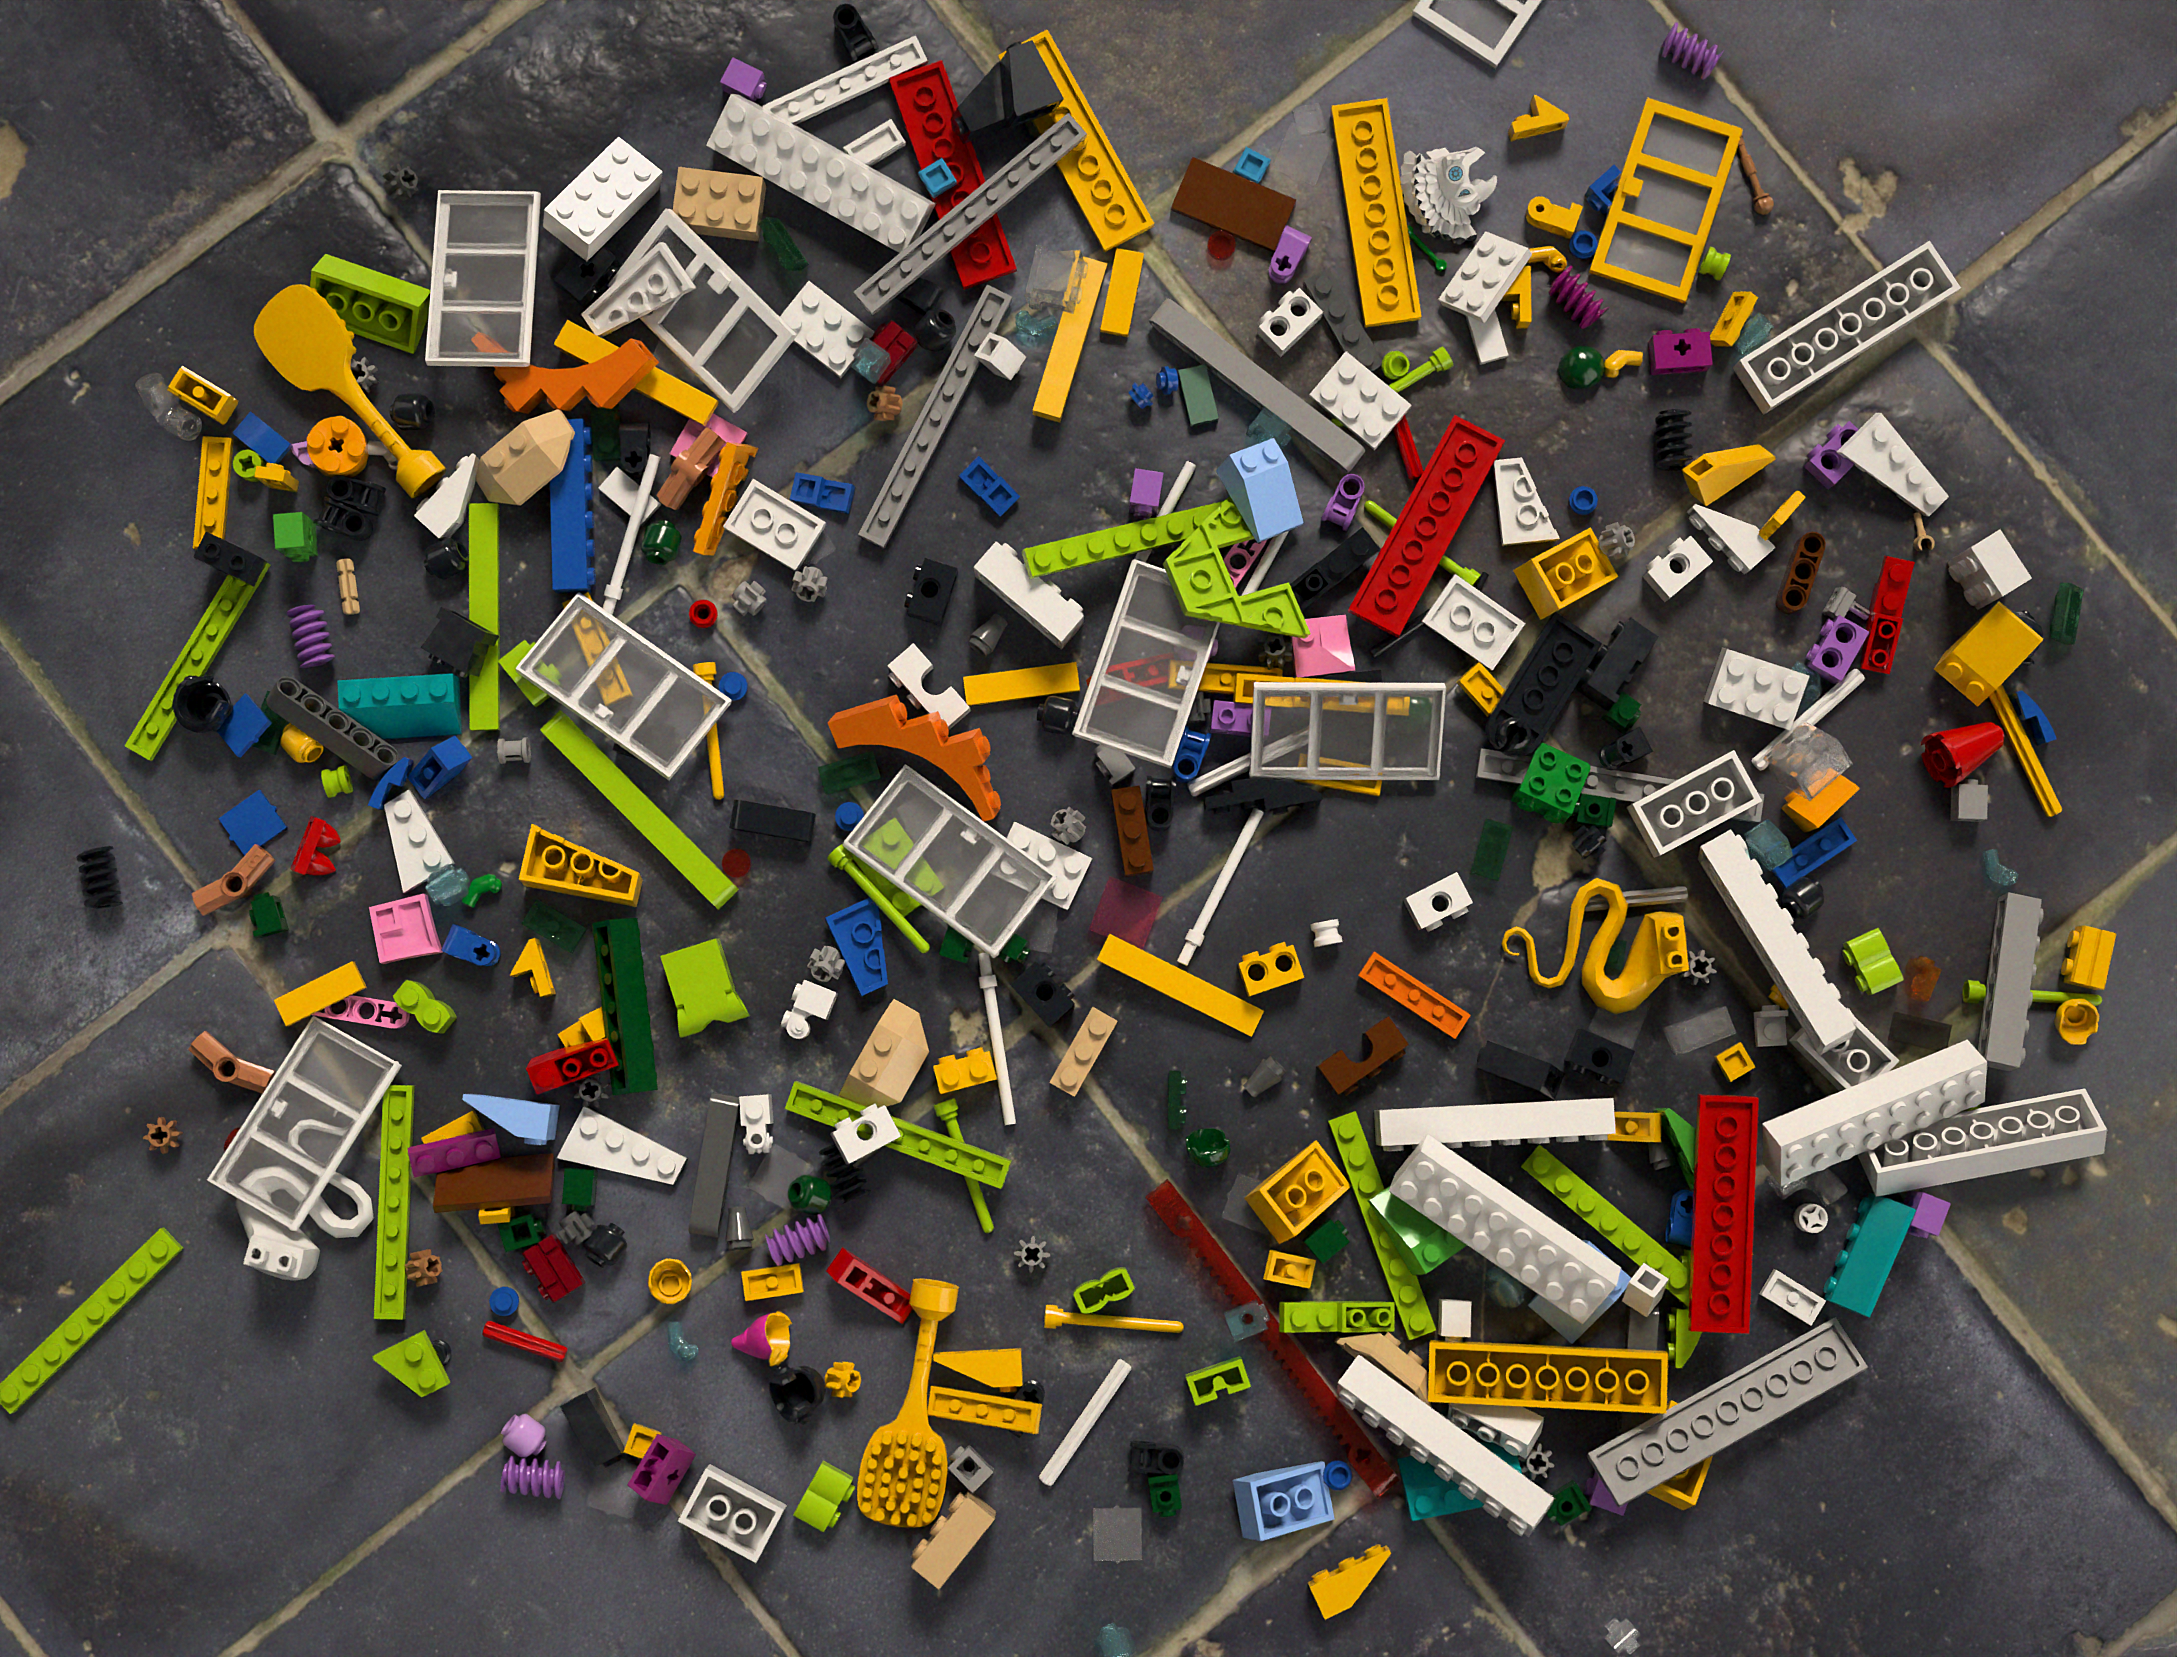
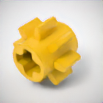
M834 1362L833 1367L827 1370L825 1384L826 1388L833 1389L831 1396L840 1398L852 1397V1392L858 1390L861 1384L860 1372L853 1370L854 1363Z

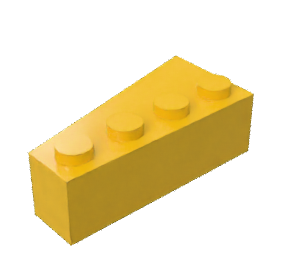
M531 824L519 880L524 886L637 907L643 881L638 872Z

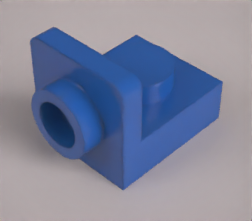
M1615 165L1610 167L1590 185L1585 193L1586 200L1591 208L1595 211L1599 210L1602 214H1605L1612 205V202L1606 196L1619 185L1617 180L1622 172Z

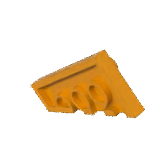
M727 442L726 446L722 448L719 455L720 466L717 474L713 476L710 485L711 495L702 510V524L694 535L693 541L695 546L693 552L701 555L715 554L725 530L723 526L727 518L724 516L726 512H729L735 506L738 499L735 491L741 480L745 481L749 472L745 468L749 456L755 457L758 448Z

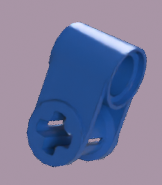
M1185 725L1172 768L1173 776L1176 777L1177 781L1188 783L1195 779L1202 759L1205 757L1211 733L1204 735L1189 730V726ZM1182 762L1190 763L1194 769L1193 773L1190 775L1181 774L1178 770V765Z
M452 924L441 951L481 966H493L501 957V950L498 944L456 924ZM482 948L490 953L488 958L480 953Z
M1679 1190L1672 1196L1670 1214L1666 1226V1243L1691 1247L1693 1204L1692 1206H1687L1686 1211L1685 1207L1681 1206V1201H1686L1687 1196L1693 1203L1694 1193L1689 1190Z

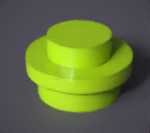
M1400 351L1389 352L1382 360V371L1389 379H1400L1409 370V360Z

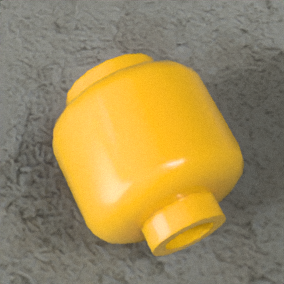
M289 723L283 729L280 745L294 761L298 763H311L317 760L323 753L324 748L322 744L293 724Z

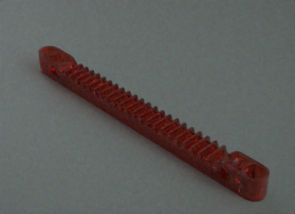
M1166 1179L1148 1193L1145 1198L1176 1236L1191 1238L1187 1246L1189 1249L1198 1247L1194 1254L1196 1258L1205 1256L1201 1263L1204 1268L1212 1266L1209 1275L1211 1277L1219 1275L1216 1280L1218 1286L1226 1284L1223 1293L1225 1295L1233 1294L1230 1299L1233 1305L1240 1303L1237 1309L1239 1314L1248 1312L1244 1318L1246 1323L1254 1322L1251 1328L1254 1333L1262 1331L1258 1337L1260 1341H1268L1265 1346L1268 1351L1276 1350L1273 1358L1276 1361L1283 1359L1280 1364L1283 1370L1290 1368L1287 1376L1290 1380L1297 1378L1294 1383L1297 1389L1304 1387L1301 1394L1304 1398L1311 1397L1308 1403L1312 1408L1318 1406L1315 1412L1319 1417L1325 1416L1323 1422L1326 1426L1332 1425L1330 1432L1334 1436L1340 1434L1337 1441L1341 1445L1349 1443L1346 1449V1456L1374 1495L1379 1498L1398 1483L1400 1479L1290 1336L1287 1333L1279 1332V1322L1171 1182ZM1178 1215L1190 1217L1187 1222L1189 1225L1187 1229L1183 1227L1176 1228L1175 1225L1178 1223L1176 1217ZM1359 1448L1363 1451L1369 1449L1366 1452L1368 1458L1364 1461L1361 1458L1355 1460L1358 1456L1356 1450Z

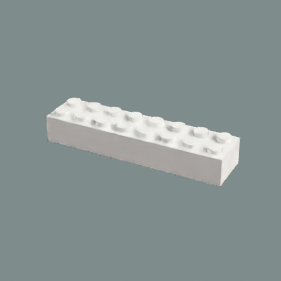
M738 94L730 95L707 142L708 147L899 253L919 238L936 203Z
M1928 241L1740 359L1733 369L1764 415L1947 300L1961 287L1931 242Z
M1729 830L1702 845L1698 861L1819 1055H1822L1851 1038L1856 1030L1854 1026L1857 1023L1849 1008L1844 1009L1838 999L1841 996L1833 983L1828 984L1822 974L1825 973V970L1817 958L1812 959L1806 950L1809 948V944L1802 933L1796 934L1791 926L1794 921L1786 908L1781 910L1776 902L1778 895L1770 883L1767 885L1764 883L1760 876L1763 872L1755 859L1750 860L1745 852L1747 846L1739 834L1735 836L1732 830Z
M1965 1040L1763 1123V1164L1777 1182L1783 1186L1790 1182L1798 1181L1802 1177L1816 1171H1822L1833 1164L1848 1160L1862 1152L1875 1149L1886 1142L1899 1139L1915 1130L1926 1128L1930 1124L1944 1118H1950L1956 1113L1976 1107L1985 1102L1987 1061L1968 1040Z
M2079 1089L1979 1108L1967 1112H1959L1950 1118H1944L1932 1123L1926 1128H1920L1899 1139L1879 1145L1875 1149L1858 1154V1157L1877 1197L2104 1154L2107 1129L2086 1089Z
M1613 1098L1374 1110L1376 1145L1383 1146V1151H1403L1404 1145L1412 1144V1149H1415L1427 1134L1447 1148L1462 1147V1142L1470 1141V1146L1480 1147L1491 1146V1140H1499V1145L1520 1144V1139L1527 1138L1528 1143L1537 1144L1550 1143L1549 1137H1556V1142L1579 1141L1578 1136L1585 1135V1140L1593 1141L1608 1140L1607 1134H1616Z
M1428 1134L1395 1173L1389 1188L1391 1193L1581 1324L1591 1316L1617 1286L1621 1270L1620 1266Z
M1357 1356L1339 1380L1337 1395L1340 1396L1338 1400L1341 1404L1350 1410L1356 1408L1364 1414L1363 1420L1372 1427L1377 1428L1379 1425L1388 1432L1386 1436L1395 1444L1400 1446L1403 1443L1411 1449L1410 1454L1416 1460L1423 1464L1426 1461L1435 1467L1434 1472L1447 1482L1450 1479L1460 1486L1458 1490L1471 1500L1476 1497L1484 1503L1483 1509L1496 1518L1499 1515L1509 1522L1507 1526L1516 1534L1522 1536L1524 1533L1529 1537L1550 1508L1554 1500L1552 1496L1362 1356Z

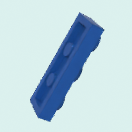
M1839 817L1784 853V856L1774 863L1768 864L1782 887L1786 888L1800 877L1805 876L1856 842L1857 839L1842 817Z

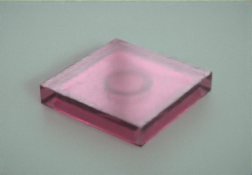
M1109 876L1089 930L1107 938L1111 934L1143 950L1163 897Z

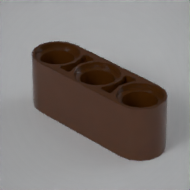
M1808 532L1794 544L1776 597V606L1784 614H1793L1807 603L1826 546L1825 539L1820 533ZM1805 540L1814 543V553H1810L1805 549ZM1796 567H1802L1806 571V579H1799L1796 576ZM1787 593H1792L1796 596V606H1791L1787 603Z

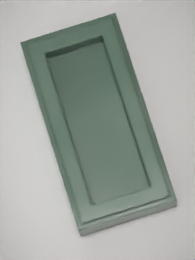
M1206 364L1178 370L1190 426L1218 421L1219 417Z

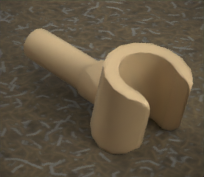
M1921 512L1914 513L1918 537L1914 540L1913 546L1917 551H1922L1921 541L1925 539L1928 549L1932 550L1935 542L1931 536L1926 535Z

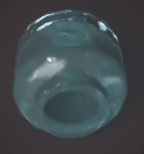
M446 864L428 876V885L425 888L436 905L442 904L449 907L468 895L467 883L471 880L462 867L456 869L453 865Z
M1497 1265L1486 1273L1484 1287L1495 1305L1514 1308L1523 1302V1296L1528 1288L1525 1284Z
M1111 1623L1099 1629L1101 1634L1094 1640V1646L1099 1657H1133L1137 1651L1127 1627H1117L1116 1623Z

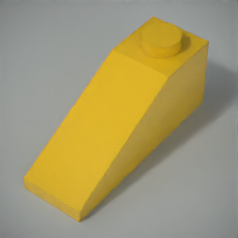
M1021 1348L934 1352L933 1361L991 1387H999L1000 1392L1017 1391V1386H1023Z

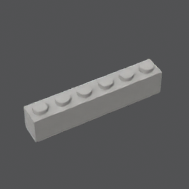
M2010 892L2000 896L1997 901L1986 996L1978 1052L1987 1061V1067L2005 1071L2020 1068L2025 1059L2026 1051L2023 1048V1041L2029 1030V1021L2026 1020L2027 1010L2030 1008L2033 1000L2030 986L2031 981L2036 975V964H2033L2034 955L2040 945V937L2037 936L2038 925L2041 924L2044 911L2041 908L2042 899Z

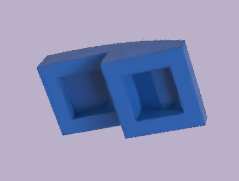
M251 411L233 431L236 437L268 463L278 464L293 447L292 444Z
M977 456L958 475L999 517L1020 497L980 456Z
M796 472L789 500L808 506L849 514L855 486L849 483L826 480L821 476Z
M2021 690L2008 695L2019 720L2028 719L2037 746L2057 739L2043 711L2026 693Z
M404 757L398 761L381 779L370 798L368 806L383 810L392 785L405 786L414 760Z

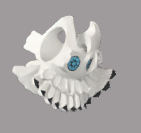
M1474 147L1464 151L1449 153L1446 148L1434 149L1426 152L1429 159H1425L1421 153L1416 156L1412 151L1404 154V163L1401 166L1400 176L1404 203L1409 206V212L1415 216L1416 222L1422 225L1423 232L1429 233L1433 237H1437L1440 234L1444 240L1450 241L1452 239L1453 243L1463 244L1465 239L1470 241L1476 240L1477 234L1470 225L1471 221L1468 215H1474L1481 206L1479 203L1493 193L1497 183L1496 175H1493L1488 181L1478 178L1471 182L1469 180V167L1485 153L1483 150Z

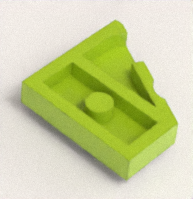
M425 1330L372 1356L375 1362L421 1397L451 1383Z

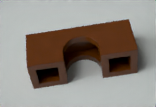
M1140 785L1111 790V797L1118 829L1124 877L1153 873L1154 868Z
M1389 1016L1383 1018L1363 1033L1370 1044L1369 1056L1360 1063L1353 1062L1347 1058L1342 1050H1338L1316 1066L1336 1095L1343 1093L1345 1096L1359 1087L1357 1084L1358 1080L1365 1075L1368 1079L1374 1077L1383 1070L1380 1066L1388 1059L1393 1063L1406 1054L1404 1048L1409 1044Z

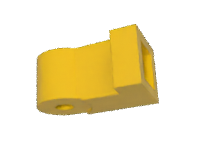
M1538 196L1529 202L1525 217L1527 222L1534 227L1570 239L1574 233L1583 206L1572 203L1570 209L1551 204L1549 199Z

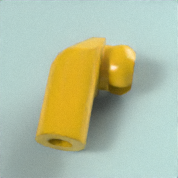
M1545 246L1529 249L1532 256L1527 261L1528 263L1542 261L1554 272L1565 270L1567 266L1566 258L1555 247Z
M1626 350L1614 352L1604 362L1605 376L1610 378L1617 377L1619 369L1624 365L1641 366L1643 353Z

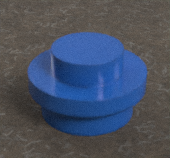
M1578 231L1570 238L1569 250L1576 258H1590L1597 250V239L1589 231Z
M1163 366L1160 373L1156 375L1157 388L1162 390L1164 395H1170L1172 391H1177L1178 389L1177 371L1175 368L1170 369L1168 366Z
M1136 382L1132 384L1133 388L1128 393L1142 409L1147 405L1149 407L1152 406L1151 398L1154 395L1144 383L1140 386Z
M1587 486L1575 488L1569 496L1570 508L1577 514H1589L1597 506V495L1593 489Z
M729 672L719 682V691L732 701L740 700L747 693L748 683L740 673Z
M853 802L843 803L835 813L836 823L846 831H853L864 817L862 808Z
M510 1287L497 1288L490 1296V1307L497 1315L508 1316L517 1310L519 1296Z
M1332 1461L1323 1470V1480L1330 1489L1343 1490L1350 1484L1352 1472L1345 1462Z

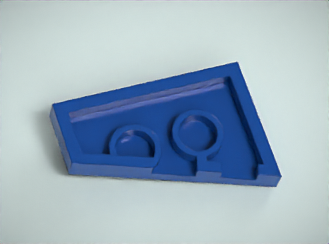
M869 897L826 917L825 922L843 960H845L847 969L860 996L862 997L886 986L888 980L882 943L879 909L875 902Z

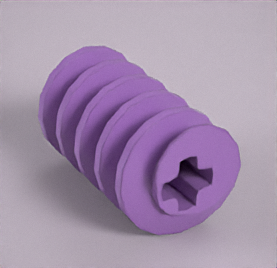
M1675 22L1661 46L1663 47L1662 57L1666 58L1672 52L1673 63L1682 58L1683 69L1693 64L1691 73L1695 74L1702 69L1701 79L1705 80L1712 72L1723 51L1717 55L1718 46L1716 44L1706 49L1707 39H1703L1697 44L1698 34L1696 33L1687 38V28L1678 33V23Z
M303 605L287 611V616L294 618L289 622V626L296 629L292 632V638L299 640L295 643L294 647L296 650L302 651L297 655V660L305 662L299 668L323 665L335 658L334 654L325 653L327 649L332 647L331 643H323V639L330 636V633L320 631V628L326 626L327 622L318 621L317 618L325 614L324 610H315V605Z
M817 1214V1223L815 1224L807 1217L806 1227H802L798 1221H795V1231H792L788 1225H784L783 1235L776 1228L773 1229V1238L770 1239L765 1234L771 1256L777 1266L782 1265L783 1256L788 1262H793L794 1252L799 1258H804L805 1248L813 1255L816 1253V1245L822 1251H825L827 1249V1241L830 1243L829 1234L821 1214Z
M511 1455L503 1469L500 1491L501 1493L504 1492L508 1486L509 1492L515 1494L520 1486L522 1495H527L530 1489H532L533 1496L538 1497L543 1490L545 1498H550L555 1490L556 1498L561 1499L565 1483V1471L562 1470L560 1461H557L553 1469H550L549 1460H545L542 1468L539 1467L537 1458L533 1459L530 1466H527L526 1458H522L519 1465H516L514 1456Z

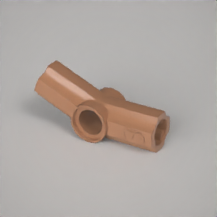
M706 427L690 448L682 451L671 465V474L656 495L659 501L666 507L674 510L679 509L692 488L697 486L706 476L709 470L708 466L726 445V442L714 431Z
M254 844L232 871L227 872L221 879L191 893L196 908L205 916L239 898L242 899L249 896L253 886L276 860L258 844ZM240 877L243 883L242 888L238 892H234L231 887L232 882L235 878Z
M204 1031L201 1035L197 1036L188 1049L214 1072L218 1080L230 1082L262 1094L276 1074L275 1070L236 1057L208 1031ZM229 1061L235 1065V1072L231 1077L227 1076L224 1071V1067Z

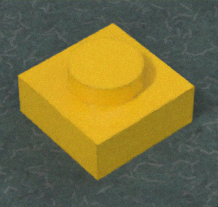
M1741 1042L1714 1056L1728 1082L1755 1068Z
M634 1423L624 1453L643 1459L657 1434L662 1435V1432Z

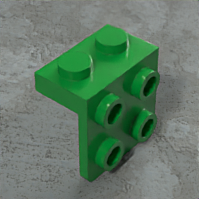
M1540 743L1534 752L1523 781L1516 789L1511 801L1517 803L1518 807L1525 811H1535L1544 815V818L1551 823L1564 824L1573 813L1591 767L1585 761L1545 743Z

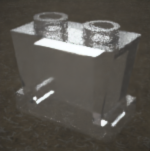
M1036 246L1025 293L1030 309L1041 310L1043 305L1074 314L1075 306L1080 304L1082 297L1081 280L1086 278L1088 263L1084 261L1081 250L1049 251L1048 246Z
M1726 1006L1713 1008L1663 1028L1674 1055L1690 1052L1736 1034Z

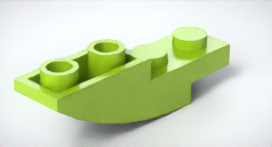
M1684 1249V1256H1680L1679 1261L1688 1269L1691 1267V1249ZM1684 1303L1683 1307H1671V1314H1667L1666 1318L1667 1331H1671V1342L1666 1344V1352L1668 1353L1670 1366L1675 1368L1683 1367L1702 1332L1688 1330L1689 1307Z
M1279 1302V1332H1394L1395 1302Z

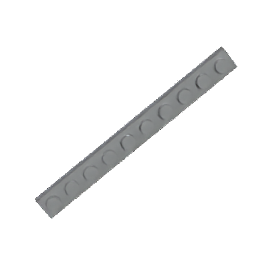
M1067 113L857 288L853 295L872 316L1082 142L1087 137V133Z
M986 285L858 534L859 537L885 549L980 364V361L974 356L989 332L996 333L1013 300L1012 296Z
M1481 748L1476 778L1520 785L1532 756L1510 757L1504 755L1501 751ZM1590 766L1591 769L1581 793L1608 798L1612 797L1616 798L1617 801L1635 803L1677 780L1618 770L1610 771L1606 768ZM1758 793L1762 802L1730 819L1760 823L1765 794Z

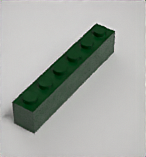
M609 919L592 923L605 1037L608 1038L619 1064L609 1069L612 1096L658 1090L638 919Z

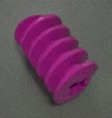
M1571 265L1552 282L1548 294L1554 296L1559 293L1556 303L1562 304L1567 302L1564 312L1568 313L1575 310L1571 319L1576 321L1582 318L1579 328L1584 329L1596 322L1610 306L1601 310L1600 307L1604 300L1602 298L1596 301L1592 300L1596 291L1585 292L1588 285L1587 281L1579 285L1577 284L1581 275L1578 273L1570 276L1569 274L1573 268Z

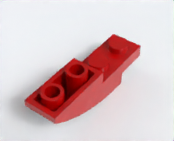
M1884 555L1878 583L1874 585L1871 598L1870 615L1865 629L1869 631V634L1863 642L1861 669L1890 674L1903 623L1901 616L1915 563L1913 561Z

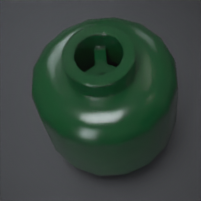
M661 520L658 523L647 526L641 550L649 562L657 565H666L668 562L676 559L682 536L675 529L673 523Z
M801 1175L790 1184L788 1199L792 1208L798 1212L810 1215L821 1214L831 1203V1188L829 1183L822 1178Z

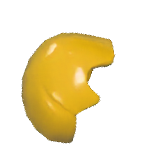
M2079 998L2065 1001L2056 1011L2054 1024L2057 1032L2063 1040L2071 1045L2086 1044L2087 1038L2091 1034L2097 1033L2099 1013L2096 1007L2085 999Z
M667 1258L657 1262L650 1270L647 1280L648 1288L653 1297L660 1303L675 1304L684 1300L690 1292L692 1276L682 1261Z

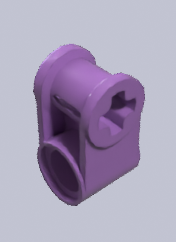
M1286 225L1269 266L1268 273L1272 281L1278 284H1285L1291 280L1300 260L1305 255L1312 239L1311 236ZM1281 264L1286 265L1283 271L1278 270Z
M1347 474L1341 479L1323 513L1322 521L1329 520L1342 526V530L1347 532L1357 510L1358 502L1364 492L1365 486L1361 477L1356 474ZM1347 482L1355 483L1358 487V493L1355 495L1346 494L1343 490V485Z

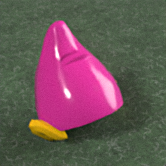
M779 1311L766 1314L757 1318L744 1333L734 1337L731 1340V1345L756 1358L769 1360L770 1366L779 1365L788 1356L787 1354L790 1349L788 1326L792 1322L784 1313Z

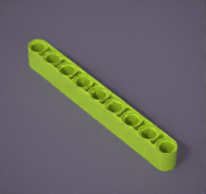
M559 710L540 729L718 910L739 890L562 710Z

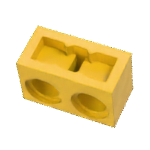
M1282 942L1270 946V953L1259 956L1258 951L1241 956L1243 962L1238 963L1237 966L1248 997L1304 978L1294 945L1287 947L1286 943ZM1283 955L1290 959L1291 967L1288 971L1282 972L1277 969L1275 962L1278 956ZM1251 965H1259L1263 968L1264 976L1260 981H1254L1249 977L1248 970Z

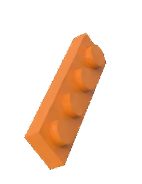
M1376 952L1371 954L1358 974V977L1453 1039H1456L1471 1016Z

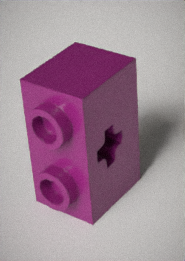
M1691 328L1684 330V333L1673 334L1672 330H1663L1656 332L1648 341L1651 375L1705 372L1713 365L1710 331L1701 332L1700 328ZM1679 346V349L1685 351V353L1680 355V352L1674 351V349Z
M657 1434L627 1485L645 1500L667 1505L696 1454L678 1439Z

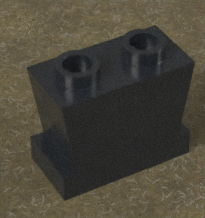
M441 607L436 616L440 621L421 648L430 653L429 659L441 665H444L445 662L452 666L451 671L464 678L468 674L479 677L489 645L495 646L499 636L458 612Z

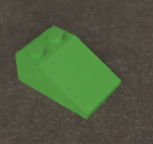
M1657 1108L1653 1111L1654 1113H1661V1126H1663L1664 1132L1678 1156L1676 1160L1689 1188L1694 1190L1696 1129L1670 1108Z
M1390 1186L1368 1200V1203L1412 1276L1427 1274L1467 1246L1457 1237L1389 1191Z

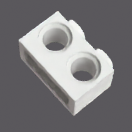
M1300 288L1294 293L1291 291L1287 292L1278 302L1281 306L1273 313L1269 310L1258 321L1260 326L1258 327L1257 334L1280 357L1321 319L1323 311ZM1293 306H1301L1306 314L1300 317L1292 314L1291 308ZM1274 325H1281L1286 333L1282 336H1276L1271 332L1270 328Z

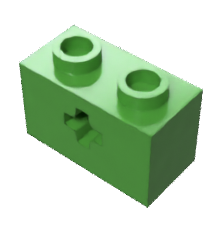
M303 512L273 514L275 549L284 554L285 557L292 558L293 562L309 561V557L318 556L316 524Z

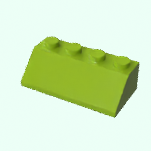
M325 254L311 270L310 288H315L317 293L325 298L327 303L336 310L340 319L346 322L345 327L347 331H352L354 334L414 354L429 316L431 290Z

